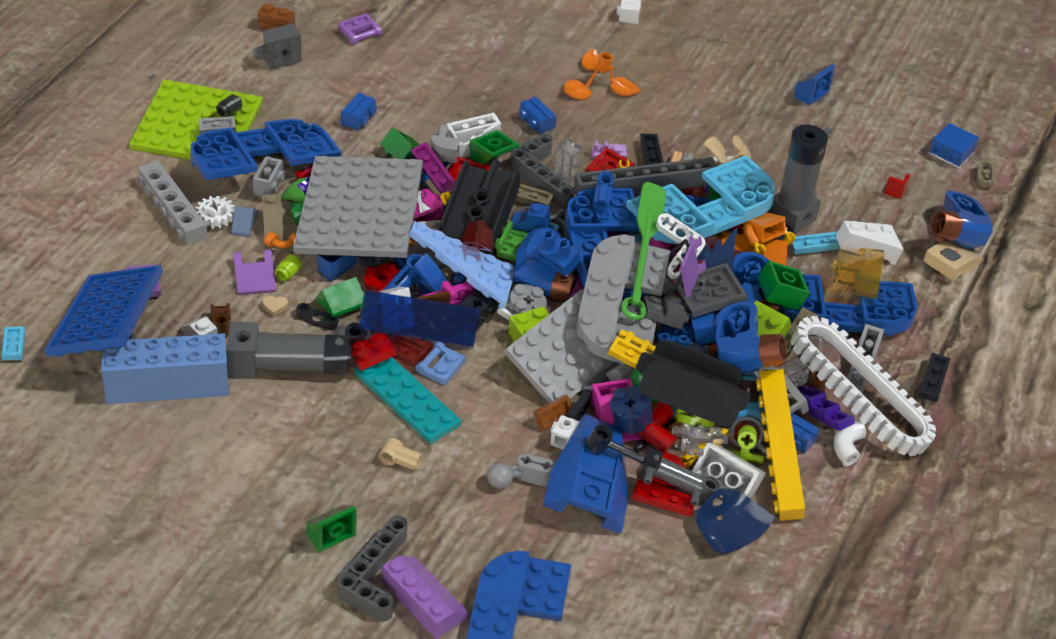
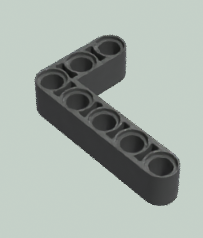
M543 133L511 151L510 167L514 171L518 169L520 176L537 189L553 193V202L561 208H567L569 200L574 198V187L540 161L551 155L553 137Z
M399 515L393 516L344 569L337 580L338 597L380 622H386L392 618L393 598L390 594L369 582L407 539L408 522L405 517Z

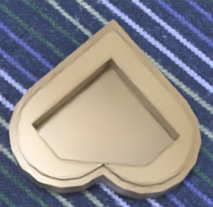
M266 296L263 299V308L274 317L288 308V300L285 297Z

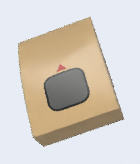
M945 240L927 250L923 262L953 281L958 276H965L983 262L984 258L955 241Z

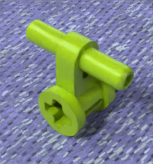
M749 425L743 426L738 434V443L741 446V450H726L746 462L762 464L764 461V456L749 453V449L756 444L757 432L755 428ZM746 435H750L749 440L745 439Z

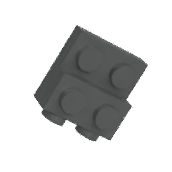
M665 295L663 301H661L656 296H644L642 302L646 307L645 318L678 329H682L683 324H687L690 313L687 312L688 308L680 297Z

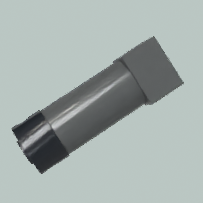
M807 124L797 126L792 130L781 190L774 195L773 204L769 211L786 217L785 223L792 228L791 232L793 234L798 233L817 220L821 201L817 199L815 189L828 142L827 135L832 133L830 127L821 129Z
M231 321L226 348L228 378L256 379L257 370L348 375L352 352L350 335H345V328L343 327L338 328L337 335L259 332V323Z

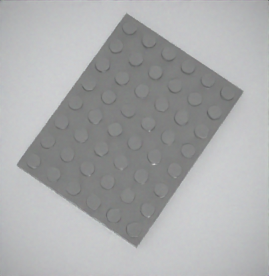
M315 156L294 241V254L407 258L411 238L410 230L413 226L423 160Z

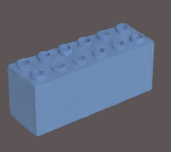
M225 334L131 339L121 348L103 349L102 377L106 404L229 396Z

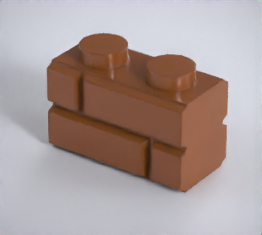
M263 4L258 11V27L268 30L288 24L295 25V12L287 8L274 7L272 4Z

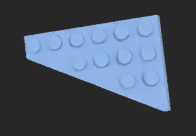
M414 221L410 230V237L419 242L422 247L432 249L436 253V258L449 266L455 273L460 272L467 277L466 281L481 291L487 298L493 297L500 303L499 307L504 308L514 278L515 267L508 262L496 259L493 255L485 254L473 246L465 245L458 239H452L441 231H435L424 223Z

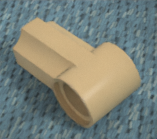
M389 438L378 457L386 465L397 463L407 468L418 470L423 454L404 447L395 438Z

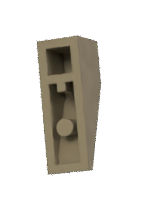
M281 194L262 195L264 239L268 233L273 231L279 236V241H283Z

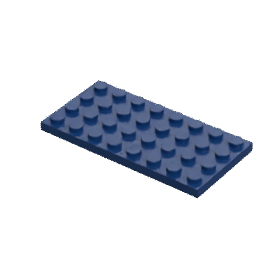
M162 265L88 275L45 348L46 355L60 357L68 353L80 354L90 350L101 351L105 348L113 347L118 349L125 346L163 273Z

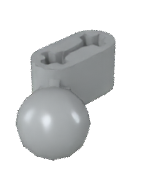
M522 454L518 457L516 465L510 467L504 463L492 465L487 472L488 482L497 489H504L511 484L514 477H517L521 481L547 487L549 475L555 463L546 458Z

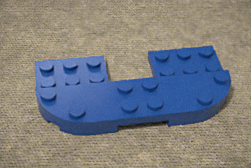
M282 119L265 122V128L235 133L232 127L204 132L197 136L195 142L191 143L190 162L192 166L198 168L205 180H214L215 178L257 172V164L252 158L254 156L282 152L291 166H299L301 164L314 163L315 156L339 157L341 156V150L329 134L317 124L312 123L310 125L300 119Z
M596 188L579 191L576 197L569 200L565 224L571 245L579 250L581 261L576 267L584 288L593 251L600 242L608 238L606 231H640L636 216L626 207V201L635 198L632 188H612L609 207L603 210L596 209L593 206ZM624 288L622 301L624 298L631 297L633 290ZM643 292L641 293V298H644L645 295L649 297L655 296Z
M802 274L810 294L800 309H789L779 305L781 307L780 313L789 317L791 325L802 307L819 315L820 319L822 317L828 319L829 325L833 322L839 326L837 330L863 333L865 325L868 324L884 329L883 334L887 336H893L908 330L913 325L917 312V301L913 283L857 279L856 287L860 305L829 303L824 300L821 275Z
M528 551L508 552L494 558L481 573L466 639H513L518 614L562 621L572 564L529 557L530 552Z

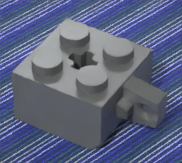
M294 24L265 30L263 33L264 45L253 49L255 59H264L270 70L302 62L301 34Z

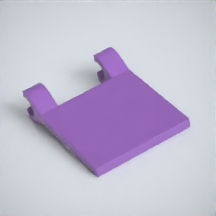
M689 236L690 246L680 266L685 297H690L699 274L706 269L705 260L698 264L695 249L702 245L701 236L696 240L693 239V236Z
M264 250V262L242 263L241 252H234L238 295L276 292L271 250Z

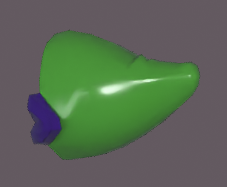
M310 177L300 178L293 182L281 194V199L296 203L304 202Z

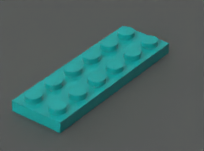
M393 357L360 371L359 367L355 369V375L430 445L462 426V420Z

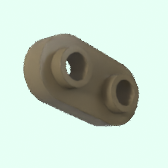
M981 160L977 166L976 181L981 187L990 188L995 182V164L988 160Z

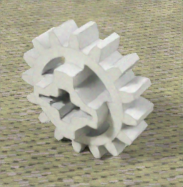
M209 196V200L203 198V203L198 202V207H195L196 212L205 222L206 226L210 225L211 229H214L215 226H218L220 229L221 225L228 226V222H233L235 205H232L231 200L226 201V197L219 199V196H216V198Z

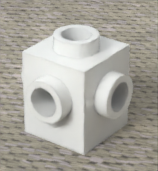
M561 415L558 422H554L552 425L550 445L564 449L579 422Z

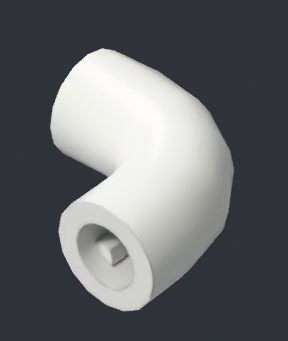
M859 419L855 420V424L841 431L838 430L834 436V451L844 466L854 464L860 457V453L853 443L866 437V428Z

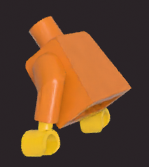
M766 212L764 215L741 223L743 234L747 236L750 244L755 247L754 253L764 255L766 248L764 245L759 244V242L764 243L781 235H784L783 241H788L787 246L794 242L795 234L788 232V228L785 226L786 217Z

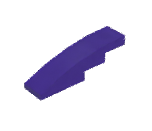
M801 383L795 386L807 400L809 408L807 413L839 431L855 424L854 416L841 412L840 404L827 400L826 392Z

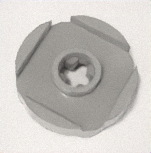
M517 284L509 295V307L512 311L514 309L518 312V314L542 306L546 308L547 301L543 295L544 291L540 287Z

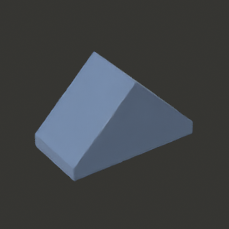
M235 206L232 234L250 237L259 210Z

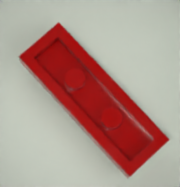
M639 479L632 494V500L688 517H692L695 508L690 503L692 495L653 483L646 484L643 480Z

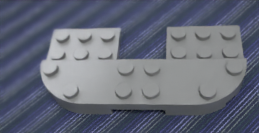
M626 234L609 237L595 247L576 322L578 337L588 345L587 349L601 358L619 363L623 362L608 355V351L621 329L627 332L631 331L638 338L646 339L652 344L657 322L645 317L637 321L631 320L620 311L624 288L631 290L634 288L641 243L634 242V236ZM648 246L641 292L661 297L670 250Z

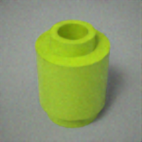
M288 254L276 266L275 275L277 278L284 282L290 280L302 268L301 259L296 255Z

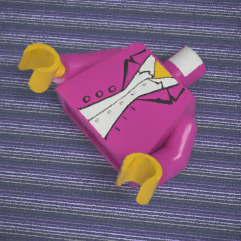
M429 189L419 191L413 223L414 221L424 222L441 219L444 213L443 205H446L450 199V191L444 192L441 195L432 193Z

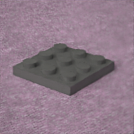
M727 263L702 271L697 278L690 297H685L682 279L676 288L693 318L720 310L733 303L748 300L745 290Z

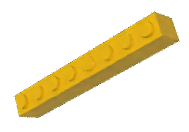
M784 369L759 371V379H756L757 391H761V396H758L759 408H763L764 413H761V423L766 425V430H763L764 442H768L769 447H766L767 460L771 459V465H768L769 477L774 479V483H771L772 495H776L777 500L773 501L774 512L779 514V521L804 519L805 504Z

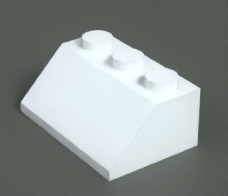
M707 442L692 470L703 477L705 475L715 477L721 484L720 489L736 490L749 498L757 491L766 475L762 470L716 443Z

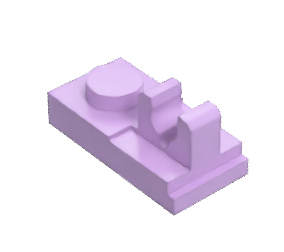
M594 141L593 146H591L592 160L606 147L627 158L626 145H608V141H605L604 145H598V141Z

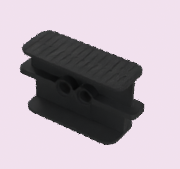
M493 159L489 171L470 166L469 161L465 160L441 218L439 231L452 239L460 240L465 245L473 246L483 253L494 256L497 250L495 248L496 240L501 238L502 229L507 224L509 214L519 192L520 172L518 169L514 173L500 170L499 160Z
M671 340L659 341L653 355L647 352L641 353L636 364L637 371L643 373L639 390L644 396L721 426H731L736 421L739 412L746 409L750 400L749 392L737 388L741 378V371L737 366Z

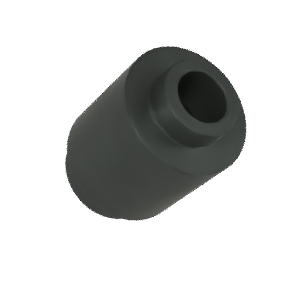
M231 94L216 106L218 115L220 117H230L242 109V100L239 96Z

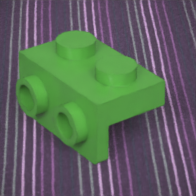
M509 220L507 226L503 227L501 238H497L495 248L497 249V257L516 262L517 250L528 233L513 229V221Z

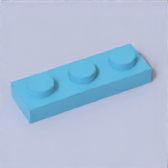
M837 232L795 236L794 242L790 244L794 255L841 249L835 237Z

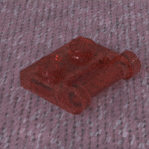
M404 329L397 330L389 339L397 354L393 358L414 368L432 351L434 343L425 342L406 333Z

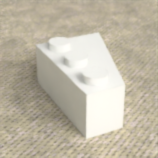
M495 113L446 124L448 125V137L460 138L458 157L461 158L470 156V140L495 130L501 132V122Z
M843 221L835 236L841 249L862 256L866 253L872 255L873 259L878 261L882 258L888 260L889 264L894 266L904 250L892 225Z

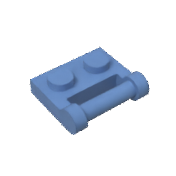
M437 341L426 358L415 366V370L427 378L446 385L465 363L466 356L445 347L442 342ZM438 354L442 355L432 369L428 367Z

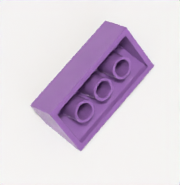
M399 555L382 566V582L435 639L471 616L417 558Z

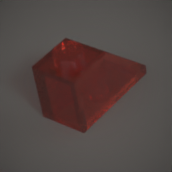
M477 220V222L469 221L461 242L478 250L493 251V230L488 228V224L481 220Z

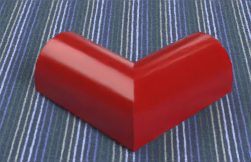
M658 401L652 407L654 415L652 423H649L644 431L636 434L660 452H668L677 442V437L666 430L664 425L673 417L674 411L670 405Z

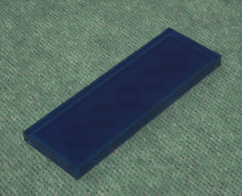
M364 290L358 328L474 347L480 309Z

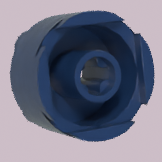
M639 386L619 388L613 392L610 408L615 426L628 434L644 431L645 427L649 423L651 424L654 418L650 398L640 392Z

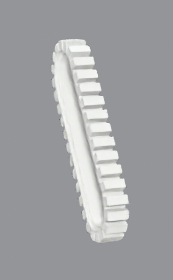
M811 316L810 319L808 317L802 319L791 335L792 338L790 340L791 345L794 346L793 351L795 354H802L800 360L804 364L809 362L808 368L812 372L818 371L817 377L821 381L826 379L825 385L829 389L835 388L834 394L838 398L844 397L842 403L846 407L852 405L853 408L850 411L855 416L861 414L862 416L859 420L863 424L869 422L870 426L868 429L872 433L878 431L877 438L881 442L885 440L889 442L887 447L892 450L898 447V453L905 455L908 452L909 456L924 453L936 436V427L931 424L933 422L930 415H923L926 410L922 406L916 408L915 404L917 402L912 397L907 399L908 393L904 389L898 390L899 384L895 380L890 382L891 376L887 372L881 373L882 367L878 363L873 365L874 359L870 355L864 356L865 350L861 346L855 348L857 342L853 338L847 340L846 338L849 334L845 330L839 332L837 324L833 322L829 325L828 319L822 317L819 321L817 316ZM808 335H817L829 342L915 428L918 437H910L898 430L811 343Z

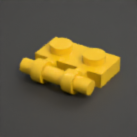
M621 329L609 349L608 355L636 369L641 353L647 352L653 355L656 346L650 344L651 342L646 339L638 338L631 331L627 332Z

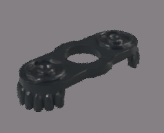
M300 303L296 308L298 317L312 325L329 330L335 329L338 326V316L332 317L323 311L314 310L309 307V303ZM315 315L323 317L321 321H315L312 318Z

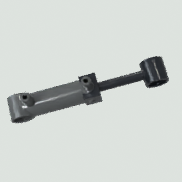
M595 426L586 440L587 448L593 453L601 454L605 449L609 448L639 462L638 474L644 476L646 484L652 483L654 476L691 493L690 503L693 506H697L699 502L703 504L714 491L721 488L720 482L715 477L710 475L703 477L663 458V453L652 447L648 449L645 455H642L612 441L613 433L607 426Z

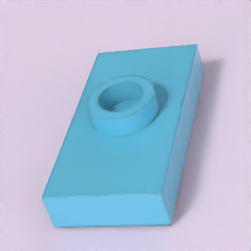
M25 326L4 327L2 361L23 360Z

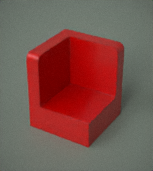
M907 174L903 181L890 176L884 194L901 200L907 190L911 175Z

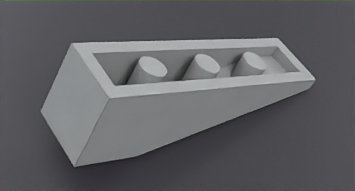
M866 324L858 347L861 346L865 350L864 356L870 355L874 359L872 362L874 365L884 329ZM851 366L847 379L863 394L867 380Z

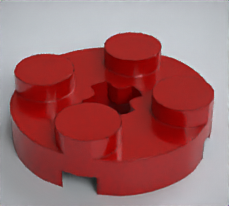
M390 263L368 267L364 276L365 289L371 294L372 292L377 293L378 296L380 291L388 285L399 271Z

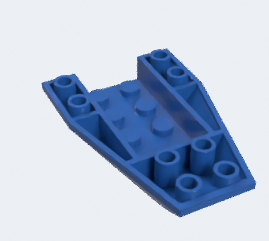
M584 414L550 472L543 506L563 512L567 504L602 516L601 527L621 534L628 504L625 456L609 448L605 449L601 454L593 453L587 448L586 440L595 426L604 425L612 431V441L623 445L622 429Z

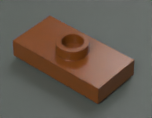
M562 395L533 412L539 430L544 431L551 427L554 422H558L561 415L567 417L572 408L568 395Z

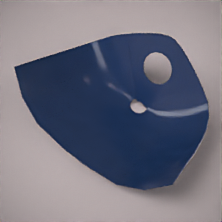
M718 489L708 497L697 511L696 523L713 550L719 553H730L761 537L770 527L775 516L739 491ZM722 496V504L718 507H713L714 499ZM719 515L723 516L721 520H718L716 517Z

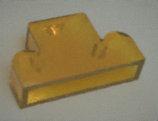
M860 248L859 254L839 251L838 260L833 261L832 271L835 272L834 283L853 286L852 291L854 294L877 299L885 250Z

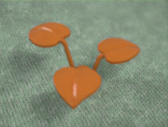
M594 48L589 50L581 61L585 69L595 70L588 83L584 85L580 81L569 80L564 85V91L567 95L574 99L584 100L591 96L592 92L588 87L597 72L606 73L610 71V81L612 82L610 87L616 94L631 96L639 93L641 89L623 77H616L614 79V67L611 66L613 56L606 52L599 55Z

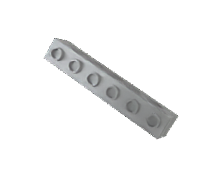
M157 160L139 166V175H137L139 184L145 187L147 195L153 198L155 206L160 208L163 217L168 219L171 228H175L179 239H183L187 246L207 239V226L161 163Z

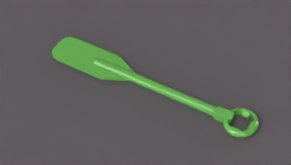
M645 182L642 186L636 216L642 242L634 288L631 297L624 299L621 304L623 314L635 321L643 319L646 315V307L640 301L647 251L649 240L658 231L656 222L658 217L664 212L666 200L665 189L651 182ZM629 303L640 308L639 315L627 310Z

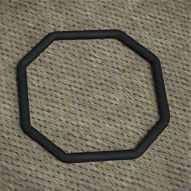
M684 239L680 244H678V245L672 250V252H671V254H670V256H669L667 268H668V266H669V264H670V262H671V260H672V258H673L675 252H676L679 248H681L684 244H685L686 247H687V249H686V253H687V250H688V248H689V246H690V244H689V242H688L687 239ZM681 272L674 286L671 289H669L665 294L662 291L661 298H664L665 295L671 294L678 287L682 279Z

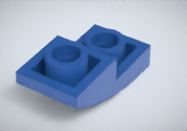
M427 253L412 266L424 280L422 284L431 293L441 290L442 282L447 281L441 270Z

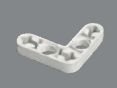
M661 214L657 219V229L678 244L684 239H687L689 242V236H693L694 240L701 236L669 214ZM667 221L668 224H665V226H664V225L662 224V222ZM677 230H682V231H684V232H685V236H684V237H679V236H677V235H676V231H677ZM702 236V245L695 249L697 257L705 246V239ZM685 244L667 269V275L672 280L677 279L681 272V268L676 273L673 272V269L675 270L678 264L681 265L683 262L681 255L686 253L687 247Z

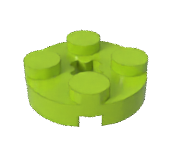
M680 409L676 410L675 419L681 423L693 426L702 424V427H713L715 423Z

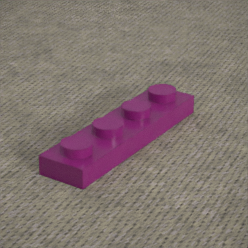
M424 142L411 150L412 155L416 160H423V170L439 193L442 194L450 191L452 194L456 183L428 143Z

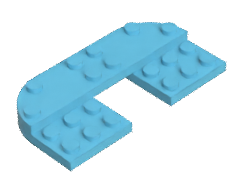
M747 155L702 172V178L722 198L699 207L694 205L673 184L662 187L666 191L663 214L666 213L673 216L703 238L764 215L773 204L775 189L771 177ZM640 196L626 201V207L635 216H637ZM665 221L662 222V224L665 226V224H668V222ZM659 230L652 236L656 241L678 244ZM677 230L676 235L679 237H684L685 232L682 230Z

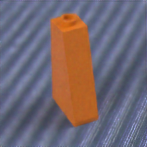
M722 231L721 238L717 239L720 240L722 246L731 232ZM737 234L734 257L742 252H753L755 247L750 244L747 236ZM771 239L764 243L759 242V244L764 245L766 248L764 257L770 261L786 265L788 241Z

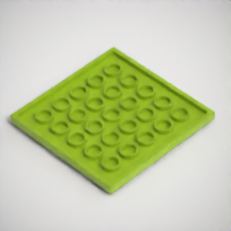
M163 79L129 143V148L190 160L191 143L195 142L197 136L200 135L199 119L220 117L216 111V106L220 101L234 94L242 100V109L231 115L235 118L236 132L248 131L251 129L261 108L263 97Z

